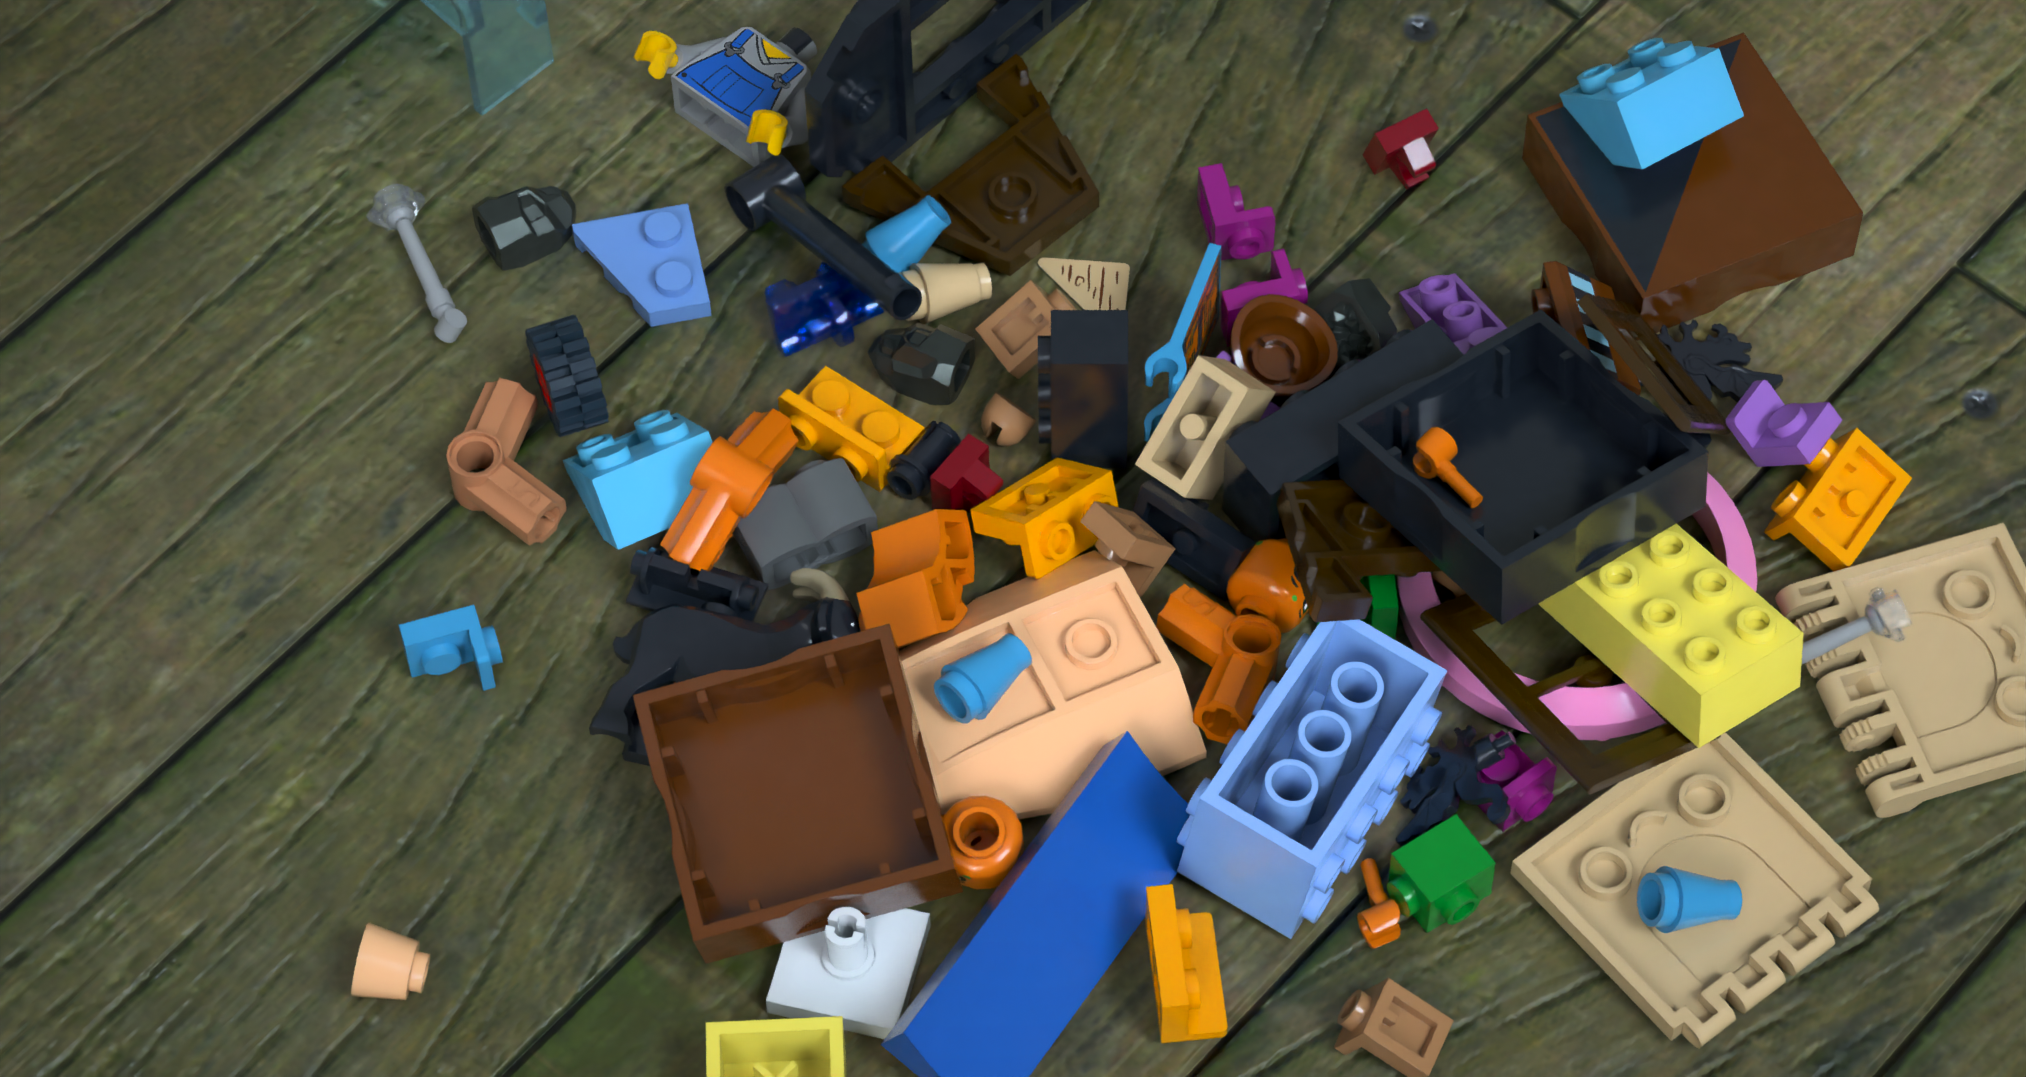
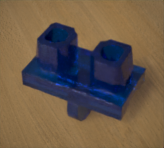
M824 262L821 263L816 271L817 277L800 285L784 279L766 287L764 292L776 344L785 357L829 337H832L840 347L849 345L855 340L853 327L884 313V309Z

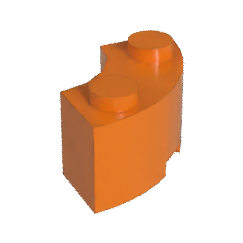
M935 509L871 532L874 547V575L867 589L856 593L861 609L859 614L860 630L864 631L890 624L896 644L900 648L954 629L965 617L968 610L961 600L963 586L974 582L975 574L973 541L966 510Z

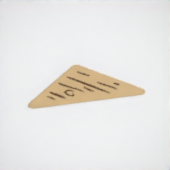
M1046 257L1038 260V265L1083 310H1126L1130 271L1128 264Z

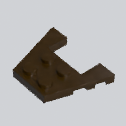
M1018 54L1013 55L977 83V98L1011 127L927 192L923 191L882 155L842 185L843 201L851 207L886 221L919 203L925 196L929 195L941 204L951 219V224L940 233L934 243L976 262L984 263L986 266L1008 276L1014 274L1099 207V191L1067 135L1063 136L1051 116V109L1041 91L1037 92L1029 78L1028 67Z
M1342 479L1283 483L1276 505L1310 617L1314 622L1366 619L1373 597L1360 582L1364 576L1394 574L1400 577H1414L1420 572L1442 571ZM1470 597V599L1475 603V605L1480 609V611H1486L1473 598Z

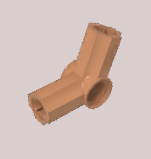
M499 378L495 382L485 383L464 432L456 436L448 446L446 457L454 496L461 506L473 511H484L529 546L536 542L542 544L557 530L562 516L567 511L564 498L514 462L536 413L538 402L536 396L525 390L520 383ZM479 468H484V469H486V470H484V471H482V472H478V473H472V472H470V471H472V470H474V469H479Z

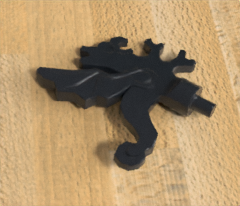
M1693 319L1691 324L1688 325L1684 322L1680 323L1679 330L1683 334L1681 342L1673 340L1668 333L1666 325H1662L1658 337L1710 401L1712 399L1711 389L1721 398L1731 397L1738 403L1754 381L1767 380L1774 390L1782 385V375L1756 372L1741 367L1747 366L1750 363L1751 358L1745 353L1751 351V343L1738 341L1737 336L1733 333H1728L1727 327L1721 323L1713 324L1711 327V331L1716 332L1718 336L1714 338L1708 335L1703 342L1695 340L1692 335L1698 327L1697 321ZM1657 360L1653 361L1671 384L1675 383ZM1731 364L1732 366L1724 368L1720 365ZM1638 379L1640 387L1644 386L1642 382ZM1688 399L1687 404H1688V405H1693V404L1689 401V399ZM1687 432L1704 448H1707L1712 441L1710 434Z
M1467 725L1464 730L1456 727L1454 731L1457 735V745L1453 749H1448V746L1442 739L1438 741L1437 746L1429 747L1428 752L1433 758H1441L1435 766H1427L1423 774H1421L1423 768L1419 765L1416 772L1410 778L1411 780L1407 784L1408 792L1400 802L1406 809L1409 808L1416 815L1398 835L1396 842L1402 847L1449 819L1450 816L1458 811L1460 797L1466 804L1471 805L1493 803L1487 810L1489 820L1493 824H1501L1505 821L1511 812L1510 805L1507 803L1508 796L1498 784L1482 783L1480 771L1505 759L1504 749L1516 743L1511 732H1507L1499 738L1489 733L1469 747L1471 741L1476 736V730L1472 725Z

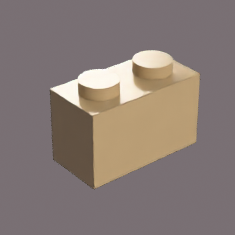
M1198 355L1135 465L1184 498L1213 500L1224 479L1225 441L1244 423L1253 420L1259 422L1276 392L1226 359Z

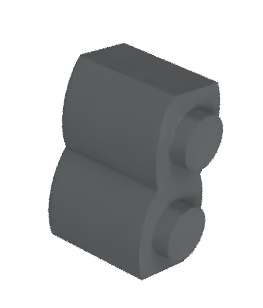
M838 458L829 461L815 460L802 466L786 484L768 487L753 511L745 519L741 518L733 535L758 580L767 583L769 586L767 590H771L791 583L790 574L793 571L801 568L817 569L822 564L840 561L873 544L871 532L878 530V523L875 512L845 460Z

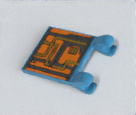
M1209 243L1170 342L1148 357L1145 363V385L1148 387H1152L1153 378L1157 374L1169 372L1168 398L1147 413L1144 420V440L1146 442L1149 441L1198 355H1204L1219 318L1220 245Z

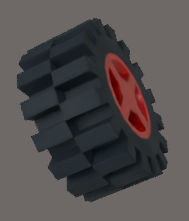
M573 314L526 329V343L530 352L531 364L536 373L535 378L540 386L541 396L544 405L547 407L550 421L553 422L554 430L558 433V436L563 437L608 423L607 403L601 389L603 387L600 377L595 368L597 366L594 357L591 356L588 340L584 337L583 328L580 322H578L576 315Z

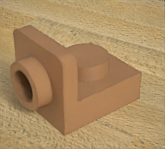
M1030 280L976 327L975 330L1007 371L1017 379H1020L1038 363V335H1051V310L1077 309L1057 288L1048 294Z
M1094 501L1080 521L1098 537L1094 544L1098 553L1123 567L1139 597L1143 596L1175 550L1170 543L1135 512Z
M1387 978L1365 991L1356 990L1347 999L1337 1019L1338 1024L1343 1027L1334 1048L1347 1055L1362 1047L1407 1077H1428L1454 1020L1390 978Z

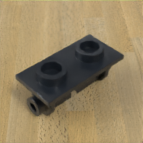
M649 547L648 552L637 550L634 554L630 573L636 575V579L627 596L626 603L654 611L673 603L701 608L704 603L716 602L732 608L738 614V618L754 622L769 586L767 583L713 567L710 571L704 569L699 571L690 568L688 564L674 560L669 556L668 552Z

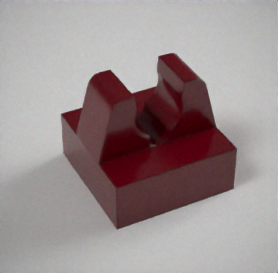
M1426 108L1375 133L1362 155L1374 175L1390 168L1403 186L1409 189L1429 178L1427 172L1436 167L1428 145L1439 128Z
M968 433L931 475L932 510H966L971 513L970 510L996 495L1003 486V480L990 469L989 446Z

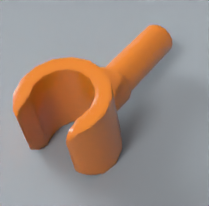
M1439 427L1430 428L1416 442L1418 452L1413 457L1414 471L1419 476L1427 479L1434 478L1437 475L1471 508L1477 507L1482 502L1483 496L1450 462L1458 453L1455 440L1449 433Z
M1368 858L1360 863L1372 907L1357 913V921L1366 943L1370 948L1375 949L1400 937L1401 928L1398 924L1400 921V909L1393 899H1388L1387 893L1384 891L1376 860Z

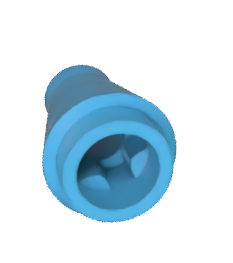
M927 195L914 206L866 231L867 240L862 245L896 272L909 271L910 265L912 263H919L940 233L951 224V219L941 204L933 197Z
M1009 633L1005 634L998 641L945 665L941 670V677L934 683L935 695L943 709L960 723L967 724L973 719H985L1020 673L1031 665V654L1018 637Z
M1662 866L1655 873H1647L1641 879L1637 891V907L1642 921L1647 926L1656 927L1662 933H1670L1718 920L1736 919L1742 908V893L1738 883L1734 880H1720Z

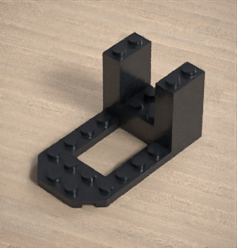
M858 0L844 19L804 90L810 164L826 177H842L845 170H851L857 175L882 155L890 162L894 161L977 92V83L1013 55H1023L1088 0H995L999 4L990 11L982 24L966 37L960 36L953 40L938 60L923 72L917 71L913 73L911 31L949 0Z

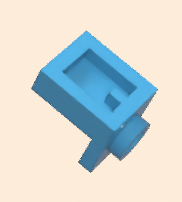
M474 605L399 625L404 652L412 678L424 674H446L455 670L461 664L474 661L483 691L496 687L492 665L503 663L498 639L493 625L481 628Z

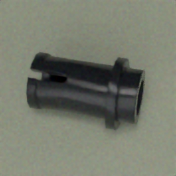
M932 421L929 423L924 433L905 454H897L889 462L890 471L886 477L890 487L905 499L914 500L918 496H926L931 491V475L960 444L961 439L958 434L943 422L937 424L936 421Z

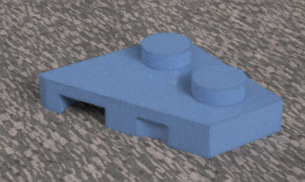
M688 203L572 224L575 246L582 253L587 250L603 267L604 277L619 293L627 295L632 300L633 308L650 327L711 316L709 295Z

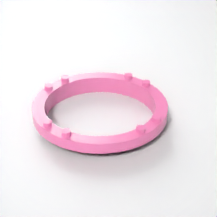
M1707 473L1706 507L1692 515L1705 532L1716 558L1756 592V558L1745 522L1723 487ZM1420 572L1414 577L1395 575L1398 611L1405 633L1415 652L1447 670L1442 686L1478 713L1500 724L1530 733L1420 619V615L1425 610L1441 604L1433 584L1431 572ZM1516 674L1527 687L1539 682ZM1627 683L1595 688L1565 686L1539 697L1579 740L1606 741L1610 738L1640 733L1666 723Z

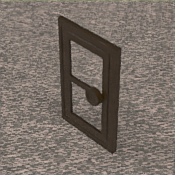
M1586 294L1577 301L1578 305L1681 431L1727 435L1731 432L1726 425V419L1631 303ZM1633 336L1638 337L1693 405L1686 403Z
M1467 594L1425 610L1420 615V619L1588 794L1596 793L1698 748L1645 701L1667 724L1597 755H1593L1539 697L1574 682L1581 688L1609 686L1613 671L1598 657L1592 654L1583 655L1576 660L1574 667L1527 687L1473 631L1496 621V619L1487 611H1480Z

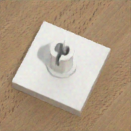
M841 907L833 910L828 917V925H826L825 931L783 943L766 998L767 1013L787 1018L842 1016L845 1031L885 1039L906 1011L931 926L930 913L904 908L865 919V916L859 910L852 907Z

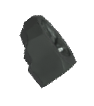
M525 186L499 197L487 196L472 207L475 227L484 246L495 263L504 271L524 267L560 250L573 234L572 224H575L576 205L569 193L558 187L547 186L536 189Z
M1370 278L1347 281L1332 291L1313 309L1324 319L1335 336L1338 347V357L1335 365L1338 368L1351 360L1359 359L1362 361L1382 349L1388 340L1397 334V327L1388 314L1391 307Z
M916 323L907 328L885 330L884 333L875 338L867 353L880 378L899 394L929 405H950L957 400L970 375L975 361V338L942 324L933 328Z

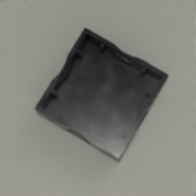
M1542 310L1533 313L1470 348L1463 356L1446 368L1424 378L1410 381L1338 421L1339 478L1501 625L1706 507L1709 451L1687 432L1681 431L1668 416L1649 400L1635 394L1620 384L1607 371L1597 356ZM1439 427L1449 433L1455 440L1458 453L1450 462L1483 496L1482 502L1477 507L1471 508L1437 475L1434 478L1427 479L1419 476L1414 471L1413 457L1418 452L1416 442L1430 428Z

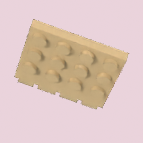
M1726 732L1720 738L1700 748H1695L1620 781L1515 858L1511 866V875L1671 1041L1682 1034L1696 1048H1701L1735 1022V1013L1725 1000L1737 1011L1745 1014L1786 982L1782 970L1775 962L1789 975L1795 976L1835 945L1834 937L1824 925L1837 937L1845 938L1879 911L1878 903L1868 892L1872 878ZM1668 866L1720 880L1736 881L1742 893V908L1740 914L1734 920H1718L1670 933H1662L1656 927L1647 926L1642 921L1637 907V891L1641 879L1647 873H1655L1660 867Z

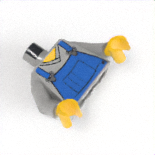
M741 27L728 37L725 36L693 45L676 44L668 35L658 31H647L643 34L633 58L637 61L651 62L648 72L655 79L664 78L666 73L672 74L671 82L675 112L753 167L773 155L778 156L784 147L804 144L808 140L804 90L811 79V72L806 64L817 54V47L810 36L803 30L793 27L776 43L752 27Z

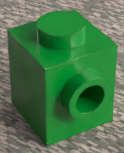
M1455 814L1391 853L1387 891L1390 899H1393L1398 904L1400 913L1405 917L1413 915L1425 932L1428 933L1445 922L1449 925L1457 924L1475 911L1480 901L1492 892L1496 862L1458 815Z

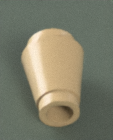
M912 263L909 271L899 272L900 275L916 286L922 294V302L918 311L912 317L906 319L907 321L919 319L922 324H927L976 304L981 300L990 299L992 295L991 277L984 263Z

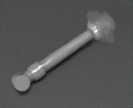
M403 184L389 185L376 193L373 198L374 206L367 213L366 217L371 223L382 227L384 230H398L425 291V301L432 316L438 319L434 332L440 340L452 343L456 341L466 326L467 318L460 310L455 309V304L448 290L443 288L412 225L425 204V197Z
M1881 587L1873 588L1869 592L1870 598L1865 606V616L1803 642L1802 664L1870 631L1892 641L1904 640L1905 636L1902 629L1912 625V622L1896 589L1885 594Z

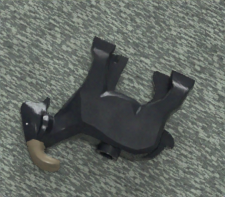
M801 568L793 571L790 574V580L795 585L801 586L793 591L792 596L795 599L813 603L806 605L788 618L771 624L763 625L738 618V614L732 608L716 602L704 603L701 608L673 603L651 611L637 622L626 636L622 638L616 636L612 643L615 655L623 663L629 665L624 675L609 687L601 707L592 718L589 727L590 735L604 734L621 740L625 743L622 752L625 761L650 766L633 695L721 670L747 669L779 660L799 648L860 632L857 613L838 581L828 573L812 568Z

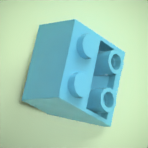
M1652 38L1640 42L1628 50L1630 58L1614 66L1602 64L1582 72L1577 76L1579 84L1559 94L1564 107L1613 165L1644 169L1744 116L1719 48L1693 46L1692 41H1682L1673 44L1664 43L1662 38Z
M661 410L641 417L634 422L636 430L613 439L612 434H603L582 442L576 447L577 455L562 460L571 481L603 540L619 550L670 528L693 488L690 485L693 472L713 443L708 430L678 413L671 415L669 410Z

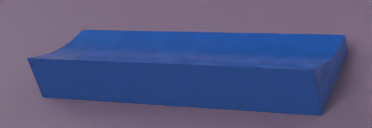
M1128 731L1108 742L1099 750L881 1043V1046L918 1077H1029L1145 918L1146 887L1169 885L1177 874L1184 847L1176 841L1190 816L1186 812L1188 803L1158 772Z

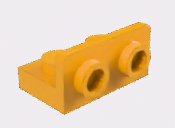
M826 365L799 395L786 389L778 397L779 412L791 419L792 430L799 439L796 447L805 451L812 449L828 460L843 458L857 482L863 481L879 492L888 484L886 476L890 471L889 462L897 454H905L925 431L924 426Z
M1858 428L1835 440L1830 437L1811 464H1803L1808 470L1799 482L1795 480L1790 483L1774 500L1771 509L1776 515L1764 530V533L1773 541L1791 533L1833 572L1848 568L1853 564L1912 479L1910 475Z
M1057 457L970 511L975 533L1001 539L1008 545H1020L1026 575L1040 579L1092 547L1098 540V537L1080 522L1093 502L1097 501L1118 507V501L1111 470Z
M1173 884L1146 887L1145 926L1161 1043L1222 1038L1226 1036L1228 1025L1212 915L1208 912L1189 914L1188 908L1176 909Z

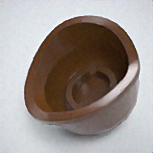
M1274 294L1258 296L1241 309L1232 326L1230 348L1234 365L1274 390L1276 393L1271 400H1285L1301 390H1313L1328 378L1337 362L1338 347L1330 327L1316 311L1293 298Z

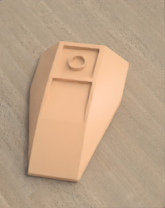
M1095 550L1069 560L1040 579L1026 577L977 597L966 605L968 608L967 613L954 629L912 643L899 652L943 816L955 803L969 796L984 795L1002 800L1015 811L1018 819L1053 814L1099 750L1126 731L1130 733L1137 745L1162 776L1206 758L1207 751L1199 727L1193 723L1194 712L1176 661L1123 567ZM1009 633L1018 637L1031 654V665L1020 673L985 719H973L967 724L953 719L943 709L934 692V683L941 677L942 668L998 641L1005 634Z

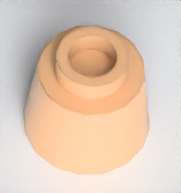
M368 922L356 960L351 995L354 997L406 1000L410 991L422 993L428 973L430 954L419 952V941Z

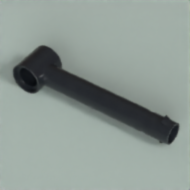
M773 155L725 184V194L733 212L750 231H756L770 221H773L895 319L906 320L918 311L922 302L921 291L806 201V191L801 178L792 164L783 155Z

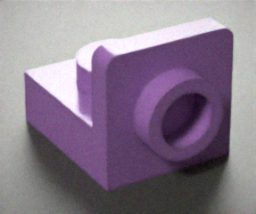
M1757 380L1751 384L1727 416L1726 425L1757 467L1811 464L1842 419L1830 402L1790 403L1785 405L1767 380Z

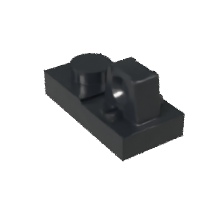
M1154 477L1142 484L1133 512L1175 548L1166 563L1223 601L1228 600L1226 590L1229 577L1256 542L1209 512V504L1206 502H1202L1199 499L1184 498Z

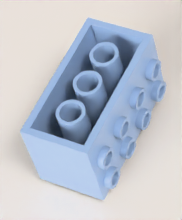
M1360 619L1320 622L1311 636L1304 633L1300 637L1285 664L1288 670L1279 683L1272 680L1265 688L1253 710L1252 715L1255 718L1247 730L1243 731L1239 728L1235 732L1220 758L1221 768L1212 780L1207 777L1204 778L1196 789L1186 808V812L1190 816L1176 841L1184 847L1177 872L1289 939L1293 937L1304 919L1313 924L1317 922L1334 893V889L1331 886L1340 871L1346 875L1350 872L1365 847L1367 840L1364 839V836L1372 823L1379 826L1393 806L1399 793L1395 789L1404 774L1411 778L1418 769L1430 747V743L1427 741L1442 716V712L1435 709L1434 704L1447 670Z

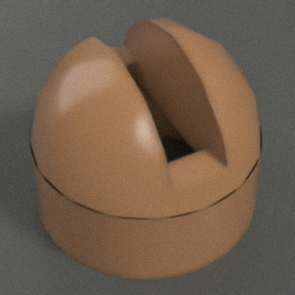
M995 392L984 409L981 417V427L987 438L1001 427L1002 430L996 441L997 445L1012 446L1019 443L1029 433L1037 420L1012 401Z

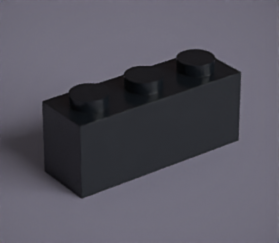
M1051 310V335H1038L1039 444H1051V461L1058 457L1099 468H1127L1128 310Z

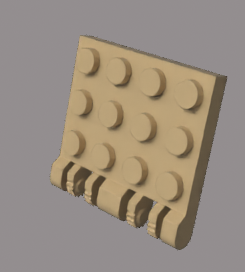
M2004 523L1799 581L1786 586L1777 593L1775 601L1782 615L1804 633L1803 642L1863 616L1867 618L1872 631L1807 662L1805 665L1811 676L1820 679L1816 684V688L1833 725L1836 728H1846L1839 734L1845 750L1855 752L1862 751L1865 748L1870 749L1881 745L1892 736L1898 746L1897 748L1883 751L1881 754L1869 756L1867 759L1862 760L1858 767L1855 768L1861 784H1864V786L1869 785L1865 793L1877 817L1887 818L1905 813L1923 801L2026 771V566ZM1878 606L1880 607L1881 611L1883 612V614H1884V616H1885V619H1886V621H1887V623H1888V626L1886 625V623H1885V621H1884V619H1883V617H1882V615H1881V613H1880V611H1879ZM1873 607L1877 609L1885 626L1884 630L1876 628L1871 620L1870 612Z

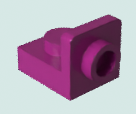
M1222 163L1198 167L1197 205L1208 242L1221 246V260L1232 258L1240 260L1250 259L1260 253L1273 250L1275 237V215L1273 208L1266 206L1244 210L1240 188L1238 185L1229 186Z
M1284 248L1271 251L1269 281H1250L1236 288L1221 291V330L1227 347L1230 346L1232 326L1238 313L1252 299L1262 295L1274 294L1287 296L1303 304H1308V291L1303 272L1300 268L1291 269Z
M1501 730L1494 736L1499 738L1506 733ZM1516 744L1504 749L1505 759L1480 771L1482 783L1498 784L1508 796L1507 803L1510 805L1511 812L1505 821L1501 824H1495L1502 832L1521 818L1525 822L1535 819L1549 806L1554 796L1553 787L1557 766L1548 757L1535 764ZM1493 803L1477 806L1487 815L1488 807Z

